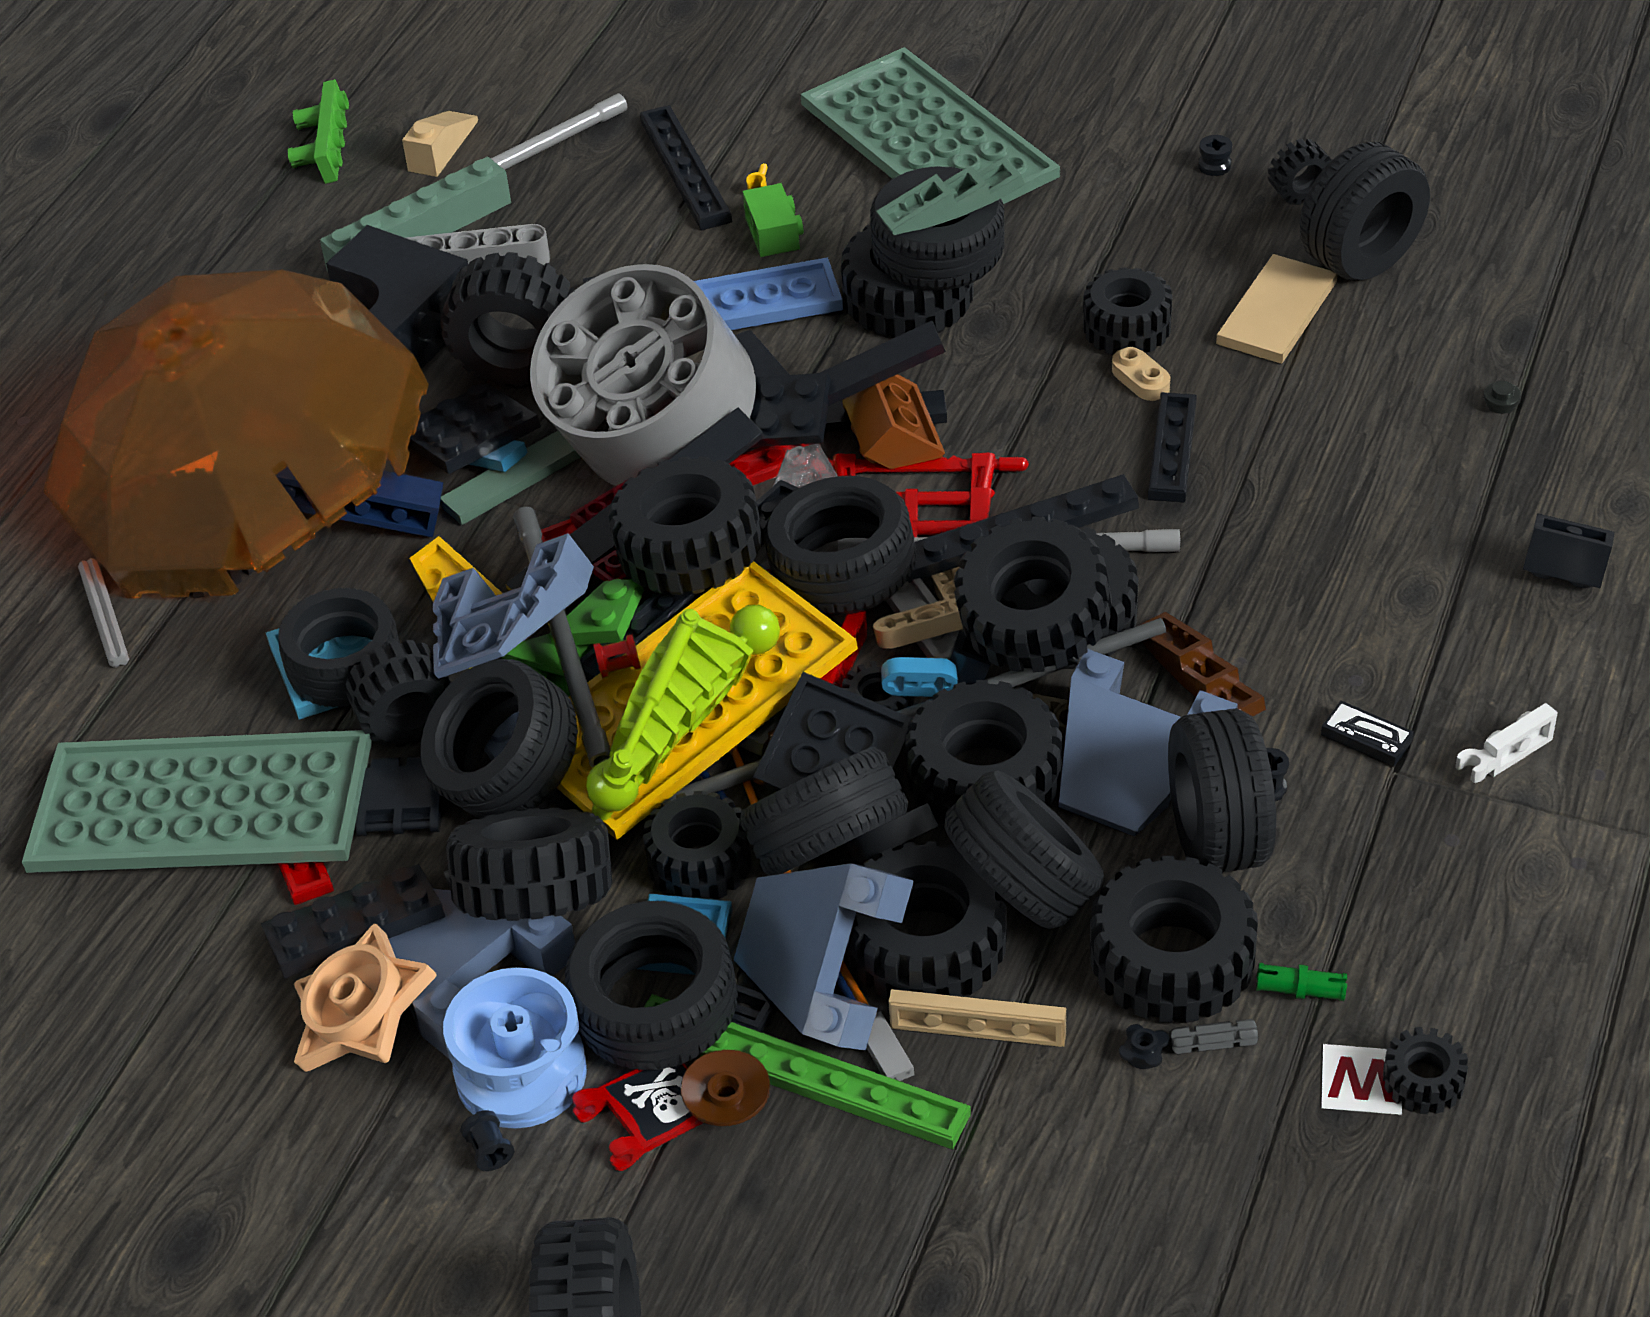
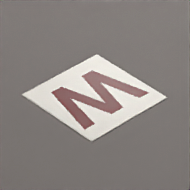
M1323 1044L1322 1108L1402 1115V1101L1397 1104L1392 1100L1393 1092L1387 1093L1385 1081H1383L1387 1049Z

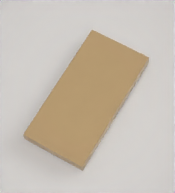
M1273 254L1218 332L1216 344L1282 364L1336 284L1337 274L1331 270Z

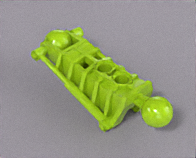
M747 605L734 614L730 622V632L702 619L693 609H685L678 616L675 625L655 648L636 681L617 727L609 753L610 758L595 765L587 776L588 798L593 802L592 813L595 816H598L601 820H607L613 812L621 811L630 806L638 795L639 786L642 783L647 784L651 780L659 763H664L678 742L687 733H692L722 701L732 686H736L739 683L751 656L764 654L776 645L780 635L778 618L770 609L762 605Z

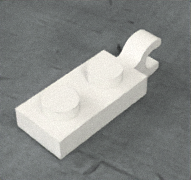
M1545 703L1532 712L1527 711L1523 713L1516 722L1502 731H1494L1486 739L1484 749H1465L1461 751L1457 756L1455 768L1461 770L1468 765L1475 766L1472 769L1470 779L1473 783L1482 781L1487 774L1495 777L1553 740L1558 712Z

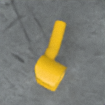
M761 164L758 172L747 176L748 190L767 186L765 175L768 166L766 164Z

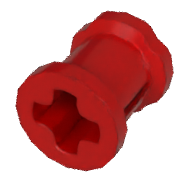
M633 634L626 635V640L603 646L600 643L593 644L602 679L607 678L609 673L630 667H633L635 670L641 669ZM624 653L627 654V655H624V656H621V657H617V658H613V659H608L609 657H612V656H616V655H620V654H624Z

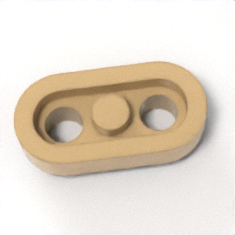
M1126 347L1113 355V375L1138 397L1144 400L1155 401L1160 400L1161 392H1170L1169 373L1143 351L1134 347Z

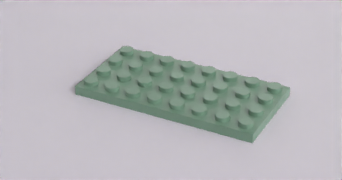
M905 47L801 94L802 106L892 179L908 171L936 166L955 167L964 170L971 165L979 173L1005 156L1022 175L1025 183L1024 186L1001 198L1003 204L1060 177V166Z
M363 730L58 743L22 864L26 873L348 861L365 769L367 768L372 743L370 733L365 734Z

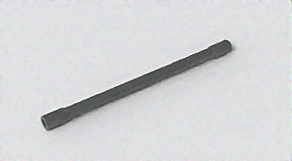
M522 507L515 511L513 519L530 564L536 545L543 543L542 532L535 510L531 507ZM563 609L548 621V625L582 731V741L588 761L593 768L603 760L610 758L611 748L606 732L601 727L566 613Z

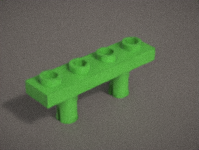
M335 79L323 82L319 105L293 110V120L297 124L298 130L318 126L317 137L314 143L288 148V158L292 168L316 163L325 184L338 180L339 167H342L343 164L341 148L345 146L343 129L347 128L345 110L349 109L347 95L344 90L340 91Z

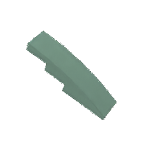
M1004 156L979 173L970 165L944 182L935 174L876 212L892 234L897 235L929 228L962 217L1001 199L1024 186L1025 183L1022 175Z

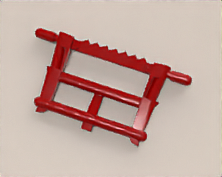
M987 452L972 453V458L961 459L954 455L949 459L942 456L939 459L889 469L877 462L873 464L867 460L856 459V454L839 453L833 456V460H829V458L803 459L800 463V468L806 473H829V471H834V477L856 476V473L971 472V491H918V489H905V492H896L902 497L908 508L913 536L917 537V535H937L987 519L989 517L991 499L995 495V491L991 489L994 470H999V472H1022L1028 468L1029 463L1024 457H999V459H996L995 454ZM918 505H970V520H918Z

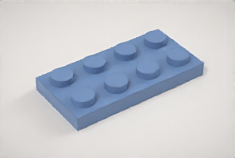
M828 257L694 281L731 330L756 327L785 320L790 321L796 318L823 315L843 310L842 297Z

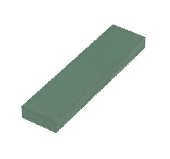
M556 431L526 448L528 453L506 472L489 469L441 496V508L459 524L464 525L579 459L580 455L561 433Z

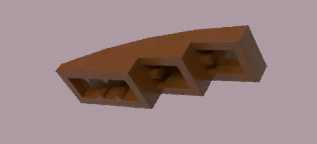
M1163 612L1144 622L1147 623L1158 618L1163 620L1166 633L1141 642L1158 662L1192 695L1196 697L1200 690L1237 703L1238 709L1252 717L1266 710L1264 696L1240 682L1238 668L1214 654L1211 639L1167 612Z

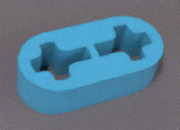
M892 658L887 660L881 667L882 688L885 692L895 696L932 697L945 688L947 691H950L955 684H958L957 668L952 661L943 658Z

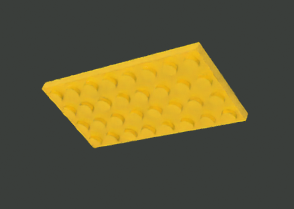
M754 561L749 567L744 566L742 574L735 579L730 577L726 580L725 585L718 588L713 586L685 609L695 610L702 619L730 632V622L738 610L747 605H762L770 609L778 618L780 626L779 639L776 645L769 651L761 655L751 656L739 683L736 686H732L722 701L692 733H687L678 742L665 762L659 763L651 780L647 784L642 783L639 786V792L635 801L625 809L613 812L609 819L602 820L607 826L608 833L616 840L622 837L646 818L654 808L657 809L661 806L663 801L671 798L787 706L802 672L821 679L858 649L856 638ZM685 609L636 645L641 669L635 670L633 667L614 671L609 673L607 678L603 679L600 673L588 682L600 724L606 732L610 748L631 692L643 667L658 644L675 625L678 616ZM576 715L578 730L576 750L571 765L557 789L581 810L592 813L593 802L588 798L586 787L587 776L592 767L589 764L583 745L582 731Z

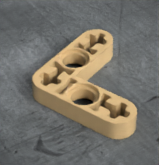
M960 567L932 575L935 593L940 601L888 615L877 620L873 624L877 645L881 648H896L963 629L954 594L956 590L954 585L955 572Z

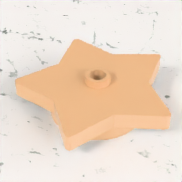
M373 924L355 945L335 952L324 960L313 974L301 978L294 983L301 999V1015L306 1024L294 1063L305 1072H308L348 1053L357 1054L382 1063L389 1062L401 1014L437 976L436 972L425 963L396 958L387 934L377 924Z

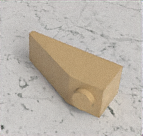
M446 111L416 121L402 139L408 172L438 177L477 124L478 117Z

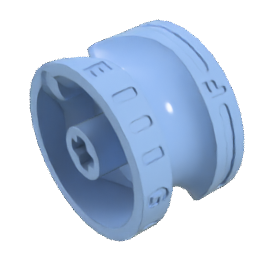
M529 968L500 969L474 979L463 987L451 1001L443 1021V1035L450 1061L453 1064V1075L459 1098L466 1109L473 1115L479 1111L489 1110L493 1111L500 1121L499 1127L514 1129L532 1127L560 1115L573 1103V1095L582 1090L587 1074V1064L584 1046L578 1033L579 1020L572 995L559 980L545 972Z

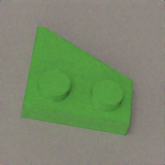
M632 579L604 581L566 616L575 645L623 641L644 588L633 582ZM550 632V633H549V637H550V639H551L553 645H555V644H554V641H553V638H552V635H551V632Z

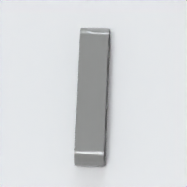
M538 224L406 237L407 239L466 258L468 264L476 258L482 257L485 260L486 255L498 252L500 256H505L507 252L518 253V256L527 258V255L537 258V262L543 265L550 261L546 230Z

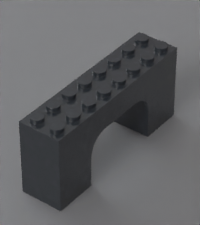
M366 225L326 263L338 317L355 324L327 351L307 360H284L239 344L196 385L210 439L221 443V439H227L331 460L446 345L441 334V316L453 280L456 279L457 273L462 267L468 265V260Z

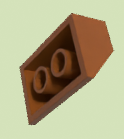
M897 374L843 399L842 406L848 413L851 421L850 427L860 445V453L870 463L875 464L877 462L889 469L939 459L945 454L917 384Z

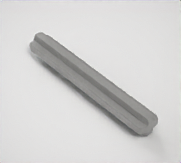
M90 558L87 561L82 560L78 565V569L108 663L114 668H117L119 665H126L129 661V656L98 561L94 558Z

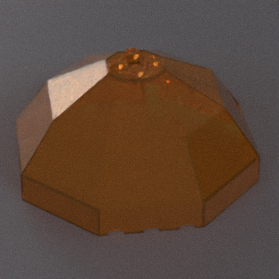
M283 269L175 276L94 332L61 422L43 492L64 522L98 561L127 599L141 598V595L145 593H159L162 598L189 597L190 592H208L210 596L235 595L239 590L226 570L254 569L257 574L263 570L267 573L270 571V568L286 558L282 551L291 545L294 550H297L309 540L316 538L315 533L324 526L330 528L334 522L346 515L347 512L344 506L352 501L357 507L372 495H376V489L381 486L379 481L382 478L387 458L397 476H401L405 472L410 454L407 449L411 435H415L421 414L419 410L422 395H426L429 384L415 356L342 283ZM286 467L292 472L316 512L308 520L276 477V474Z

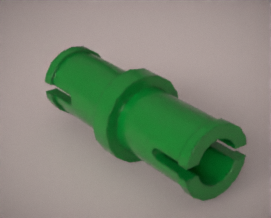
M1260 962L1258 964L1256 991L1263 990L1295 994V999L1304 1000L1305 996L1345 1001L1347 973L1308 970V965L1299 964L1298 968L1267 965Z

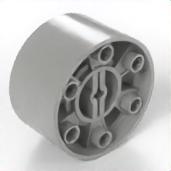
M639 264L613 269L577 288L555 309L543 326L531 358V387L540 410L599 477L615 486L628 480L630 477L636 478L639 471L646 467L651 469L656 467L658 462L669 460L739 407L750 418L755 401L756 380L754 368L742 344L693 280L677 270L660 265ZM705 349L700 363H694L691 359L687 358ZM607 417L608 431L594 432Z

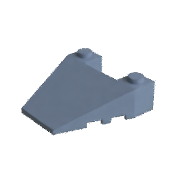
M568 533L536 545L522 586L496 596L474 568L442 579L433 602V612L437 616V622L433 624V632L438 637V642L433 645L434 674L438 679L503 657L586 592L594 566Z
M1087 649L1088 652L1083 655L1071 677L1058 807L1136 836L1169 807L1171 794L1168 774V741L1172 725L1181 717L1119 694L1124 662ZM1200 690L1187 715L1235 709L1238 704Z
M852 863L758 877L734 961L803 1035L837 1047L866 1050L878 1008L833 992L856 912L902 923L914 881Z
M434 889L442 903L446 917L389 938L396 958L425 963L437 975L408 1007L421 1036L449 1058L443 1035V1021L447 1008L458 992L471 981L485 974L509 953L530 969L554 976L566 966L568 957L575 945L572 924L562 916L554 915L545 916L543 919L531 920V918L520 919L519 921H507V919L486 920L485 917L475 918L468 913H462L451 900V891Z

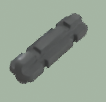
M1253 1019L1236 1020V1025H1231V1022L1228 1021L1195 1025V1030L1190 1031L1188 1026L1173 1028L1170 1031L1171 1048L1175 1054L1191 1053V1048L1196 1047L1198 1052L1233 1048V1043H1238L1239 1047L1255 1045L1258 1041V1030Z

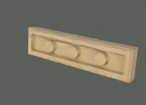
M893 989L890 992L889 1014L890 1028L1058 1047L1065 1046L1066 1008Z

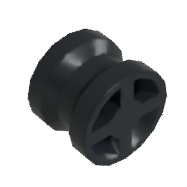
M1222 135L1204 137L1199 145L1201 156L1198 168L1201 172L1210 176H1220L1228 173L1231 169L1232 161L1230 158L1232 153L1231 140Z

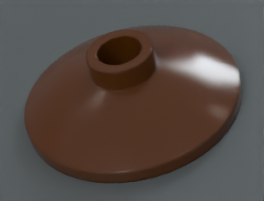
M718 1050L703 1055L689 1066L681 1082V1096L686 1109L696 1119L714 1126L737 1125L753 1118L765 1106L770 1094V1079L763 1064L754 1056L738 1050ZM726 1094H730V1095H731V1096H729V1097H721V1096L726 1095Z

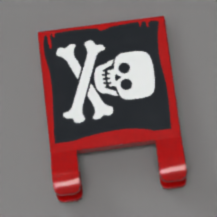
M684 1063L660 1070L634 1069L598 1088L582 1089L573 1095L572 1100L576 1106L573 1109V1114L580 1122L590 1121L608 1106L630 1134V1136L613 1140L609 1145V1150L613 1154L610 1157V1163L616 1170L623 1171L628 1169L644 1153L704 1123L693 1117L683 1103L681 1082L688 1069Z

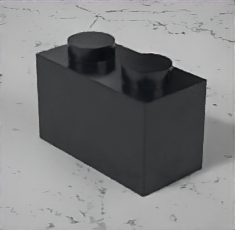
M1537 513L1523 570L1530 571L1534 576L1543 579L1555 577L1568 580L1572 585L1580 588H1601L1615 532Z

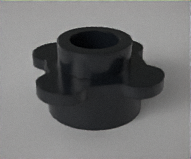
M1140 1024L1130 1025L1126 1029L1128 1037L1126 1043L1119 1048L1120 1057L1139 1069H1150L1159 1066L1162 1063V1049L1169 1044L1168 1034L1162 1030L1154 1032L1143 1028Z

